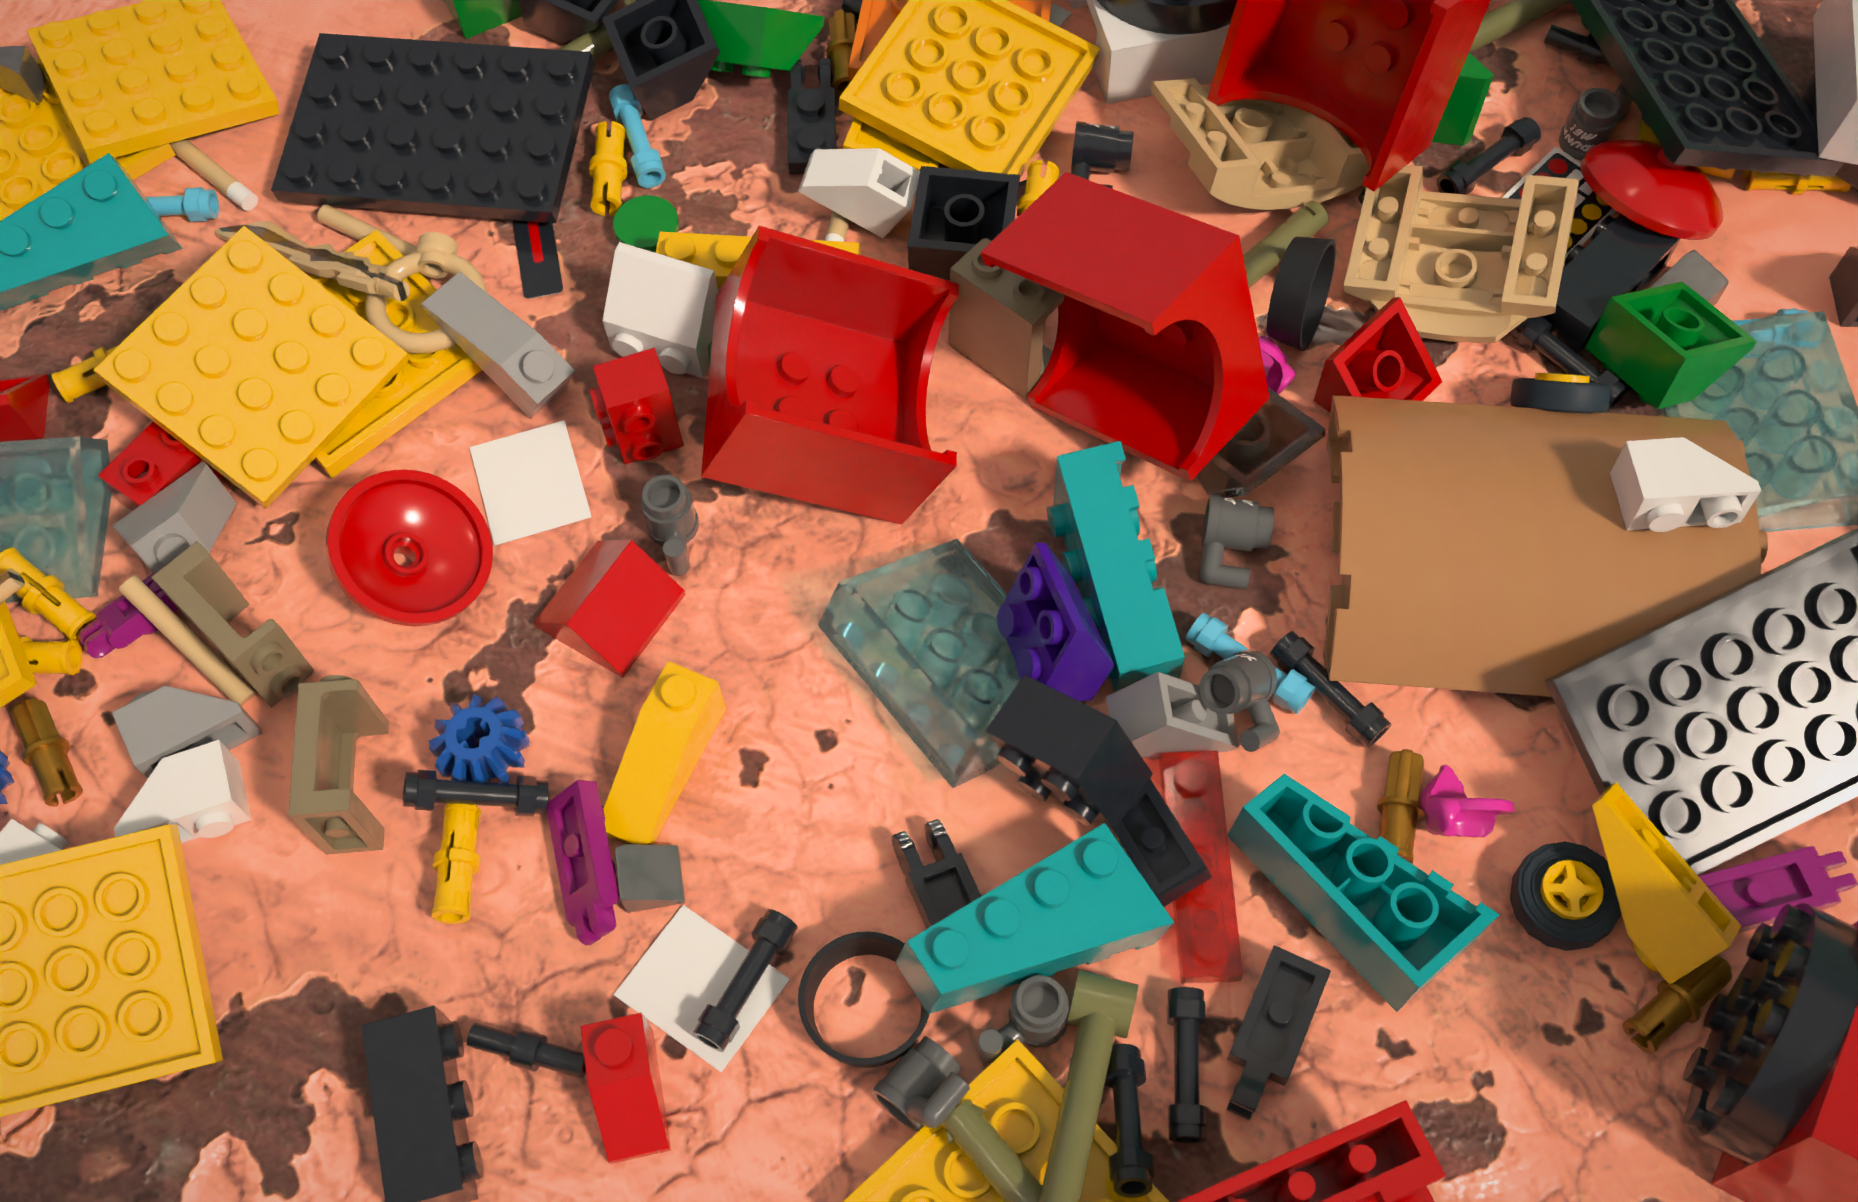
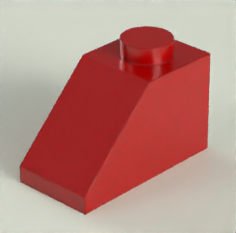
M642 1012L580 1026L588 1088L608 1162L613 1164L671 1151L654 1032Z

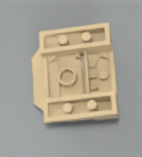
M1196 78L1152 82L1150 91L1171 117L1169 125L1191 153L1188 160L1189 167L1208 193L1223 202L1257 210L1302 207L1308 201L1319 203L1362 186L1364 176L1368 173L1367 160L1359 147L1342 131L1306 111L1282 103L1258 99L1234 100L1218 106L1207 100L1211 86H1201Z
M1406 165L1376 191L1366 188L1343 285L1344 292L1370 302L1376 312L1393 297H1400L1421 338L1454 342L1496 343L1527 318L1555 313L1577 200L1579 179L1526 175L1522 198L1511 199L1423 191V166Z

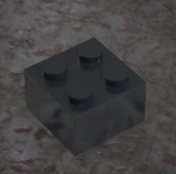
M1027 675L1023 676L985 730L1000 750L996 755L997 759L1007 768L1021 776L1017 783L1022 789L1043 802H1046L1049 796L1063 803L1061 807L1066 813L1087 826H1091L1093 821L1096 820L1101 824L1105 823L1108 828L1114 830L1134 803L1143 786L1153 775L1116 719Z

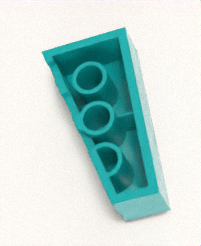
M108 153L0 221V311L49 295V291L70 284L76 286L93 280V276L119 267L125 269L143 263V259L163 252L169 254L181 250L183 247L127 170Z
M1121 441L1057 456L1054 501L1052 506L1047 507V518L1051 533L1054 538L1062 536L1067 551L1062 553L1063 566L1074 582L1078 583L1084 603L1114 663L1113 668L1106 677V679L1110 678L1114 692L1156 672L1180 679L1185 659L1164 587L1153 589L1151 584L1157 581V569L1150 538L1138 540L1140 522L1137 509H1139L1140 505L1134 485L1122 486L1120 474L1122 463L1125 462L1126 458Z
M1284 773L1242 807L1227 836L1376 992L1398 1012L1474 943L1500 914L1482 902L1475 906L1451 890L1454 885L1433 870L1429 875L1397 855L1400 850L1398 847L1381 836L1376 840L1350 824L1351 817Z
M1103 823L907 940L895 963L926 1012L931 1014L1002 992L1004 988L1020 984L1032 976L1044 975L1051 977L1058 971L1084 963L1087 965L1093 964L1133 948L1138 950L1154 945L1175 922L1107 825Z

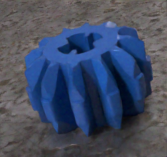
M473 694L469 707L465 709L451 702L450 711L453 717L450 720L434 719V728L439 736L429 740V749L435 757H438L435 760V767L442 777H451V780L488 783H490L491 779L497 778L500 783L509 784L510 777L506 770L509 767L525 768V759L521 752H519L530 746V739L526 731L521 730L524 721L518 711L508 710L504 701L497 696L485 705L480 696Z

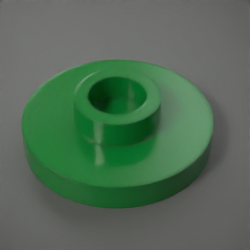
M645 195L630 199L620 206L613 219V228L618 242L656 252L659 232H678L679 220L677 212L670 202L658 196Z

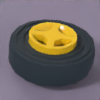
M1535 372V378H1518L1513 380L1510 401L1511 406L1536 408L1545 411L1607 413L1610 385L1589 382L1590 376Z
M1565 841L1545 844L1528 854L1512 877L1510 900L1516 919L1530 936L1548 947L1566 951L1591 947L1607 937L1621 917L1622 913L1608 862L1603 856L1587 846ZM1554 895H1560L1563 900L1567 901L1568 908L1558 898H1555Z

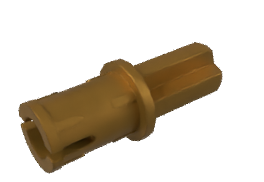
M843 9L835 11V16L829 19L830 45H828L826 50L827 58L831 59L832 87H835V94L838 96L842 95L852 79H848V66L857 29L854 14L845 13Z
M34 697L25 699L22 703L13 706L11 715L25 748L22 753V760L27 766H32L44 795L43 800L45 804L52 807L58 806L59 801L56 795L59 793L64 805L76 800L82 795L83 788L77 780L67 755L70 750V744L67 739L59 736L47 704Z
M1402 749V751L1392 752L1389 757L1384 797L1380 798L1377 802V809L1382 813L1379 836L1398 847L1400 850L1397 855L1413 864V847L1417 819L1424 815L1420 803V794L1425 761L1422 755L1414 753L1409 749Z
M1716 955L1672 984H1669L1666 980L1661 981L1657 985L1658 994L1635 1015L1623 1022L1624 1032L1626 1035H1631L1635 1030L1639 1033L1631 1041L1644 1052L1649 1054L1655 1053L1659 1046L1685 1022L1694 1023L1700 1019V1008L1732 980L1731 965L1727 960Z

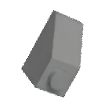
M202 461L112 526L151 572L156 574L196 541L210 552L237 503L208 465Z
M1156 672L1106 696L1109 717L1118 721L1141 757L1154 760L1228 752L1239 748L1233 714H1220L1210 710L1201 699L1199 685Z
M163 686L155 691L141 693L134 697L129 704L111 712L134 767L147 778L150 777L162 758L216 740H220L231 750L262 734L258 724L238 702L170 686Z

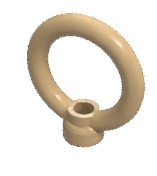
M427 232L420 235L415 253L405 255L386 267L388 274L402 281L419 272L427 277L436 279L444 278L448 273L455 276L458 272H461L487 292L485 282L479 271L469 261L457 255L459 249L457 242L450 236L439 232ZM367 293L365 311L368 323L405 352L432 353L457 344L442 328L427 333H411L396 327L390 321L386 312L388 297Z

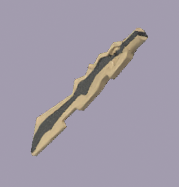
M270 220L222 227L216 230L219 238L228 241L245 226L281 255L288 257L289 261L300 270L320 277L336 279L339 285L368 294L387 296L397 301L406 300L410 294L409 284L388 274L386 266L371 264L368 257L355 256L354 252H336L331 244L310 247Z

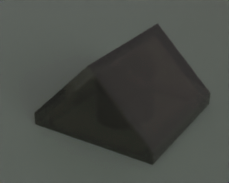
M1268 387L1270 398L1196 477L1208 496L1209 494H1215L1231 498L1247 495L1326 436V428Z

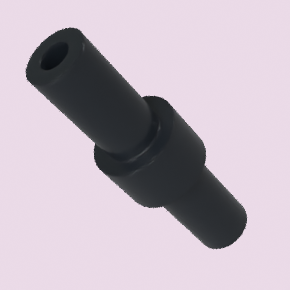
M1555 25L1550 26L1544 43L1579 55V61L1594 66L1598 62L1611 66L1602 56L1601 49L1591 33L1587 37Z
M474 1023L467 1037L468 1047L507 1057L512 1066L534 1072L539 1067L579 1078H583L586 1074L583 1052L547 1043L546 1035L524 1029L515 1034L479 1023Z

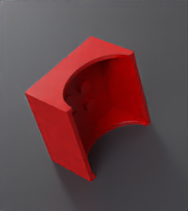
M1237 0L1207 100L1218 106L1229 101L1241 99L1273 101L1301 109L1325 120L1347 135L1362 151L1367 160L1368 173L1364 176L1361 185L1376 191L1430 146L1491 0Z
M1065 172L980 252L984 265L991 268L994 266L1000 267L1064 294V301L1058 306V327L1052 355L1039 382L1027 395L1031 407L1107 443L1121 441L1124 451L1191 482L1270 398L1239 235Z
M759 225L716 295L701 477L903 524L957 467V452L946 450L940 453L932 451L926 428V397L935 347L945 319L954 302L959 297V284Z

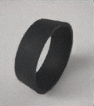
M1296 236L1288 245L1271 294L1267 316V335L1269 338L1301 351H1305L1310 345L1320 323L1331 286L1336 258V243L1334 239Z
M878 932L850 933L826 944L808 963L799 986L798 1007L800 1017L810 1038L818 1047L834 1059L854 1067L870 1068L882 1066L903 1056L921 1035L930 1015L922 1004L919 1024L913 1035L894 1051L878 1057L855 1058L834 1051L823 1040L815 1023L814 1000L821 981L832 968L844 960L860 955H877L896 962L905 945L902 941Z

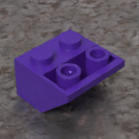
M1035 543L1026 562L1019 570L1017 578L1003 605L998 610L996 618L999 632L1007 641L1015 659L1020 679L1027 675L1077 701L1093 700L1113 668L1114 663L1073 578L1046 543Z

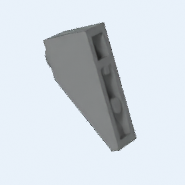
M458 272L421 303V308L530 419L568 386L575 370L535 329L461 272Z

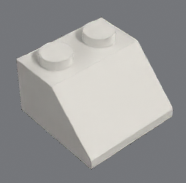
M619 242L614 253L602 320L611 350L624 357L655 347L660 365L666 370L675 374L688 373L703 378L709 367L708 345L713 337L715 300L719 292L714 270Z

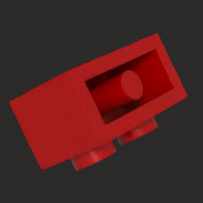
M655 347L593 366L599 387L589 389L608 448L619 445L625 464L635 461H649L657 458L664 452L684 447L670 391Z
M152 422L97 476L121 504L133 511L204 460L155 422ZM207 464L219 480L223 475Z

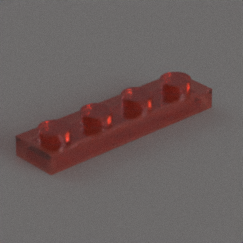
M1218 751L1161 753L1159 768L1162 798L1212 875L1211 879L1173 901L1181 984L1241 981L1243 967Z

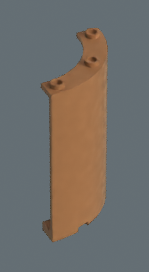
M1333 395L1326 447L1330 462L1331 482L1340 484V503L1334 502L1332 552L1339 553L1338 574L1342 575V585L1330 586L1323 652L1329 681L1552 697L1544 680L1761 575V564L1764 562L1768 551V536L1764 530H1759L1756 500L1741 523H1735L1724 528L1699 525L1678 527L1666 532H1654L1650 529L1627 531L1610 475L1626 441L1684 437L1750 476L1743 441L1737 439L1725 420L1602 412L1573 413L1523 407Z

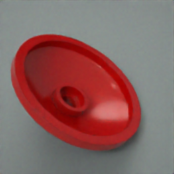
M1610 140L1590 147L1581 160V172L1590 188L1617 212L1648 229L1675 238L1702 240L1713 236L1723 222L1720 198L1704 172L1698 166L1682 167L1673 164L1665 157L1661 144L1646 140Z
M407 469L384 471L358 482L346 492L335 507L326 532L327 560L339 587L363 611L392 624L415 627L428 626L457 616L471 605L481 593L489 578L492 567V539L488 525L478 507L463 491L452 483L422 471ZM401 553L406 555L410 560V566L399 565L394 559V554Z

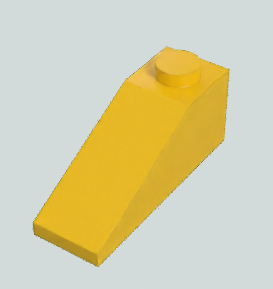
M667 661L640 710L603 808L607 836L625 844L653 845L727 709L718 681Z
M1617 782L1612 784L1593 803L1592 807L1626 931L1633 941L1634 950L1642 963L1650 970L1658 971L1669 984H1672L1728 949L1739 932L1741 925Z

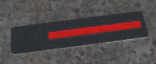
M513 220L524 297L530 299L562 292L563 284L553 223Z

